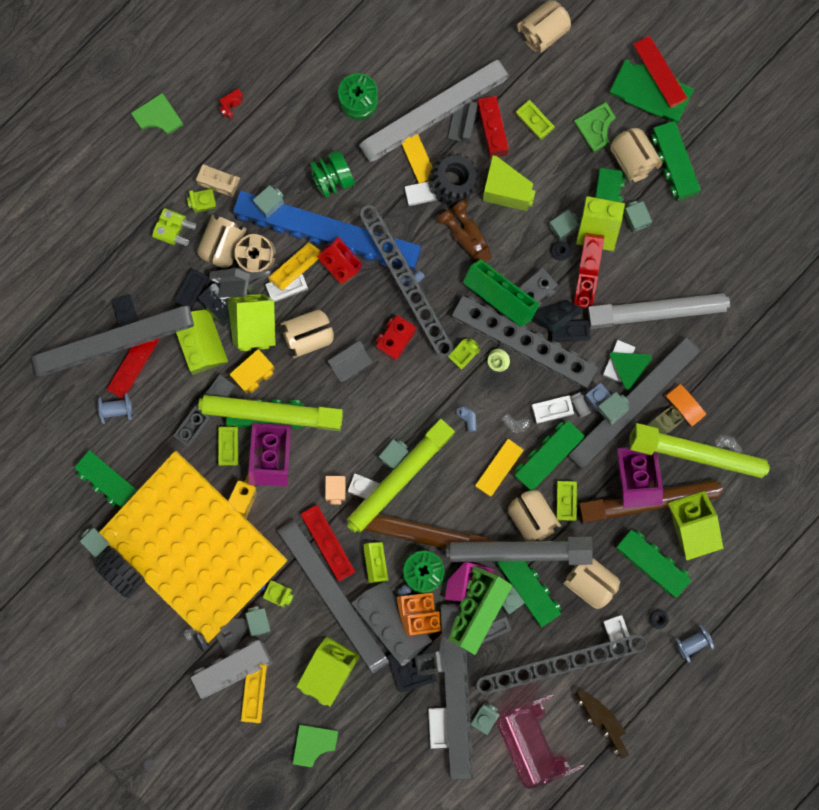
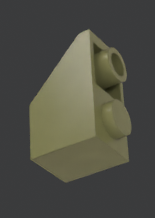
M670 406L647 426L658 428L659 433L667 435L685 419L678 410Z

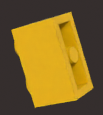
M258 349L230 373V376L246 394L248 392L253 393L260 386L259 383L263 379L266 381L274 374L275 368Z

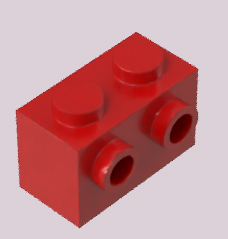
M339 236L326 245L317 255L321 264L326 266L341 285L356 275L363 266Z
M399 315L395 319H390L386 326L388 330L385 334L381 333L376 340V344H378L376 346L377 350L395 362L417 331L416 326Z

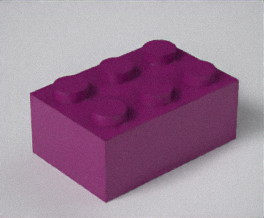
M252 423L249 485L288 487L291 425Z
M630 447L617 448V465L623 508L663 505V487L657 452L649 455L630 450Z

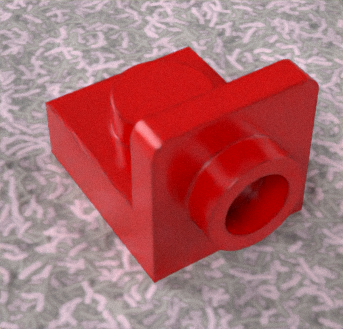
M239 88L219 100L221 113L224 117L228 116L230 120L233 119L230 108L238 107L241 105V101L244 100Z

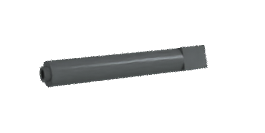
M568 537V541L451 542L450 546H447L446 549L447 558H450L451 562L569 561V565H593L592 537Z

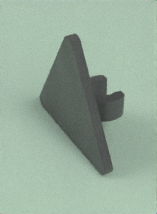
M232 618L228 624L220 627L221 631L216 637L226 656H229L235 650L248 629L246 619Z

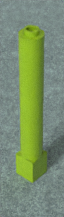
M204 395L203 399L200 398L198 409L202 410L204 415L309 426L333 431H341L343 417L342 409L313 408Z
M440 419L416 447L346 519L348 522L347 527L354 533L356 531L361 533L435 453L453 437L455 431Z
M636 423L630 434V450L649 455H652L653 452H658L758 478H763L769 472L770 466L766 459L659 433L658 428Z

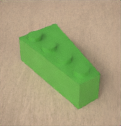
M474 565L472 580L468 581L466 586L468 589L466 598L462 599L460 604L461 613L459 616H456L448 640L476 655L513 585L499 576Z

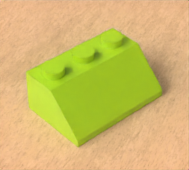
M208 310L192 311L194 326L177 332V336L192 375L226 364L228 359L212 315Z

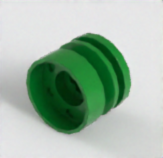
M356 73L345 77L340 83L338 95L343 114L349 119L356 121L371 117L378 106L377 86L373 79L368 75Z
M339 149L327 154L328 164H325L322 158H318L319 168L314 161L309 162L312 178L318 190L325 198L330 197L328 188L331 189L334 195L337 194L336 184H339L343 190L355 185L349 167Z
M418 551L412 554L405 562L403 569L404 580L414 592L421 594L431 593L443 581L444 565L441 559L433 552ZM427 567L429 574H425L423 577L420 576L421 572L419 569Z

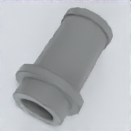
M581 392L570 397L571 403L574 404L580 418L591 413L583 398L585 396Z

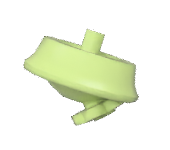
M494 349L489 353L488 365L491 369L502 372L508 368L510 359L504 350Z

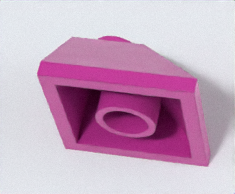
M465 562L448 579L445 600L461 603L462 599L466 598L468 592L466 586L468 581L472 580L474 565L492 574L494 569Z

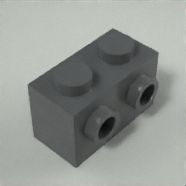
M542 268L519 288L540 303L538 307L540 308L542 306L541 302L546 297L550 299L557 293L558 284Z

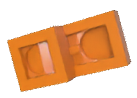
M680 383L665 395L689 426H694L706 415L696 400Z

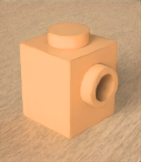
M326 476L325 499L330 501L331 505H341V501H346L345 476Z

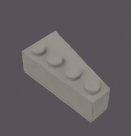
M255 640L247 644V647L244 649H237L231 652L229 657L223 660L220 658L212 662V666L205 669L202 667L194 672L195 675L191 679L200 698L204 699L240 681L246 675H251L261 670L262 668L259 663L267 664V666L273 664L263 642Z

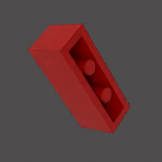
M492 96L478 99V112L489 159H492L493 156H507L509 147L497 97Z

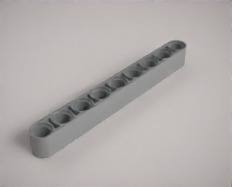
M496 60L370 136L359 147L369 162H373L400 146L408 137L412 138L461 107L508 79L509 74L500 61Z

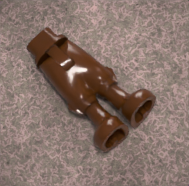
M466 199L460 201L451 209L463 224L464 229L458 225L450 210L437 217L440 224H446L453 230L454 240L461 244L473 260L479 261L482 259L484 262H487L493 257L488 251L490 248L478 229V224L473 220H469L467 216L468 202Z

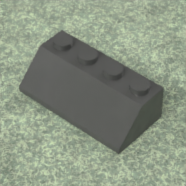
M384 582L367 590L352 602L355 609L402 667L432 643V640L426 633L407 635L401 621L397 597Z

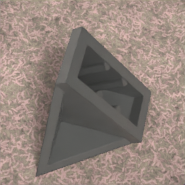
M236 268L250 274L247 289L249 294H253L269 281L268 277L272 275L271 271L249 272L243 268Z
M443 633L419 656H415L417 676L448 672Z

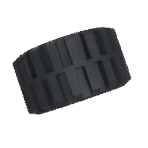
M454 152L449 153L448 156L445 154L432 167L428 176V180H430L428 186L432 187L431 193L437 195L435 197L437 200L440 198L442 203L446 204L449 202V205H454L455 202L459 203L464 199L467 200L474 192L479 183V174H476L478 168L473 166L474 162L472 160L469 161L468 156L462 157L461 153L454 155ZM452 172L458 175L462 185L456 186L451 184L447 180L445 173Z
M110 547L94 563L96 571L123 597L129 598L145 582L144 577L114 548Z

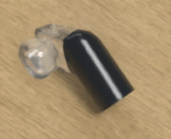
M190 627L184 631L183 634L189 641L194 638L201 652L210 648L204 635L196 629Z

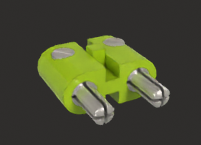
M164 208L152 237L171 245H175L177 242L188 246L189 240L180 237L179 233L182 231L183 226L195 230L196 223L186 220L185 215Z

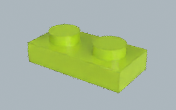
M530 100L515 113L540 141L555 128Z
M219 427V466H238V427Z
M557 481V520L576 521L577 482Z
M383 542L363 544L369 583L388 581Z

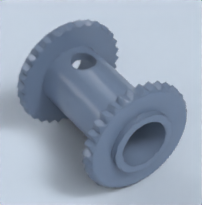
M125 394V400L106 403L102 402L101 397L98 398V413L102 424H105V418L128 415V419H132V405L128 394Z
M698 625L699 633L682 642L675 638L676 646L687 662H691L689 658L691 654L707 645L714 649L713 641L702 625Z

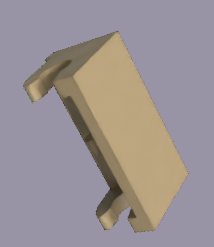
M204 164L196 178L199 186L213 189V191L230 197L234 196L240 181L238 176L227 174Z

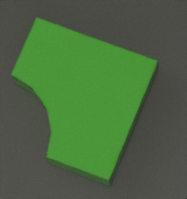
M163 93L131 113L142 130L148 127H156L169 135L183 126L182 121Z
M605 102L574 120V124L593 153L609 145L607 129L616 117Z
M299 725L293 764L313 767L315 760L320 754L327 751H335L338 731Z

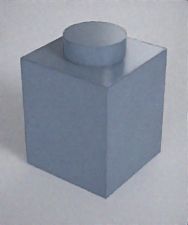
M600 383L587 393L584 399L597 413L599 411L598 406L612 395Z

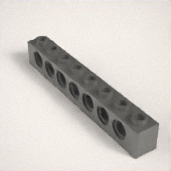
M462 296L452 314V320L586 391L598 369L593 361L579 358V354L576 352L562 349L561 344L545 340L544 335L528 331V327L525 325L520 327L513 323L505 314L498 315L492 307L488 305L483 307L478 304V301L471 296L467 298ZM478 311L480 317L473 319L470 316V312ZM488 320H495L497 326L490 328L486 322ZM509 328L513 330L514 334L511 337H507L503 331ZM526 337L531 343L528 346H524L521 344L520 339ZM543 346L547 349V353L541 355L537 352V348ZM560 355L564 358V362L558 364L554 361V357ZM577 364L580 366L581 371L575 373L571 370V366Z

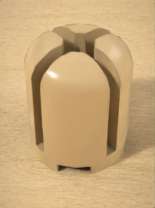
M549 0L519 22L517 29L518 32H523L527 39L525 43L535 53L538 50L542 53L570 30L571 19L565 8L561 7V4Z
M631 128L620 133L611 144V152L630 182L632 179L634 182H638L648 177V173L655 166L659 169L663 163L644 131L640 128Z
M212 214L197 250L199 257L221 268L231 266L235 258L236 245L244 237L247 229L243 227V230H240L239 226L234 222L222 217L216 220L215 215Z
M249 234L243 237L235 248V259L239 266L249 272L266 271L271 268L276 259L273 258V254H276L273 243L268 238L258 234ZM257 248L259 256H256V259H254L252 255H249V251H254Z
M315 310L280 323L286 329L283 335L288 348L294 350L295 356H293V359L328 346L333 342L334 333L332 327L322 329L296 340L294 336L330 323L327 315L321 310Z
M531 490L521 495L522 499L515 498L508 507V513L525 541L536 539L541 541L555 532L553 530L554 527H561V524L539 491Z
M593 558V565H576L563 583L590 606L599 609L611 601L613 595L619 590L620 581L618 577Z

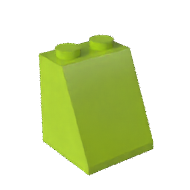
M497 156L492 157L484 191V202L527 211L528 206L533 204L536 190H532V182Z
M587 196L582 210L576 244L583 246L585 233L604 235L603 250L614 251L625 203Z
M264 293L227 298L233 345L240 351H249L252 347L269 349V346H274V300Z
M705 491L668 503L680 548L686 560L724 549L718 516Z
M327 636L317 648L297 688L302 693L316 698L319 703L331 707L360 655Z

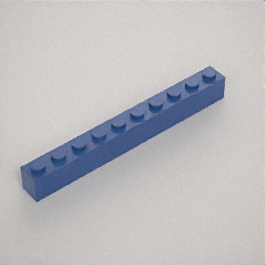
M243 191L239 193L233 213L237 220L247 223L251 221L261 228L271 227L277 233L283 234L287 232L294 238L301 239L303 237L317 245L320 243L328 245L339 236L354 255H362L368 261H374L375 259L381 261L382 265L388 266L367 229L285 204L266 218L254 205L253 199L257 197L256 195ZM375 232V234H376L377 236L383 235V234H380V233ZM394 238L412 271H415L421 246ZM391 242L384 244L385 252L390 253L393 251V244ZM395 259L393 265L401 269L403 262L400 259Z

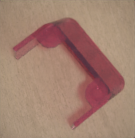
M553 693L506 712L497 719L498 728L519 778L527 789H533L561 779L584 768L583 764L569 768L568 762L564 757H553L538 721L545 716V708L542 702L553 698Z

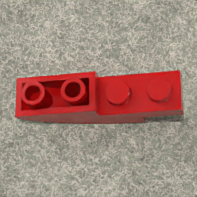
M585 233L574 304L580 306V308L588 309L594 303L604 235Z

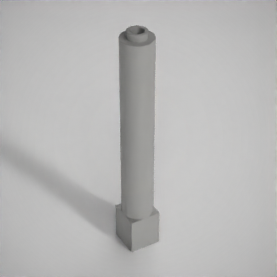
M725 293L615 306H612V304L591 306L587 310L588 321L590 320V329L612 327L616 324L727 312V308H730L729 296L726 297Z

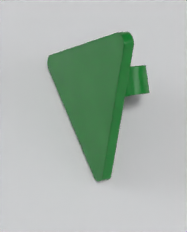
M610 353L615 368L627 390L631 388L652 360V356L646 354Z

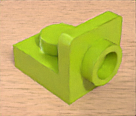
M213 189L199 192L189 191L190 197H187L189 208H193L195 213L217 208Z
M466 338L462 340L448 357L462 370L481 350L478 348L479 345L476 341Z
M271 580L263 598L284 608L285 605H290L294 595L291 594L292 589Z

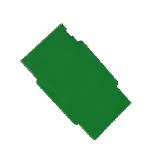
M625 59L610 90V95L656 116L679 123L694 92V88L680 83L679 79L676 78L687 96V100L670 108L645 65H634Z

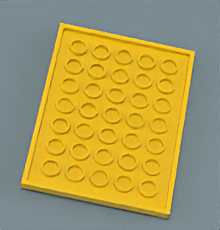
M177 451L163 463L99 532L110 543L109 546L116 549L144 577L147 584L196 632L204 635L207 643L221 631L220 627L228 624L288 561Z

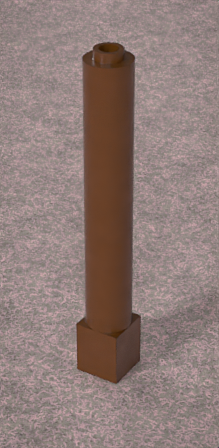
M715 479L663 489V505L623 508L622 497L580 503L578 506L581 522L586 524L609 518L669 508V502L702 491L706 492L709 500L719 499L720 494H723L722 485L717 483Z
M378 514L364 528L365 531L447 549L451 542H493L492 538L461 533Z

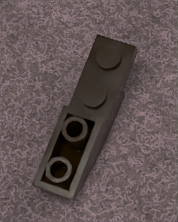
M581 690L577 691L575 700L579 707H584L587 712L584 716L589 725L593 724L594 727H598L602 724L603 728H601V731L606 739L610 738L613 744L610 747L616 757L620 756L621 759L628 756L629 753L620 739L626 732L617 718L600 701Z

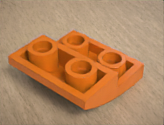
M433 593L397 597L401 621L408 636L442 631L440 612H435Z

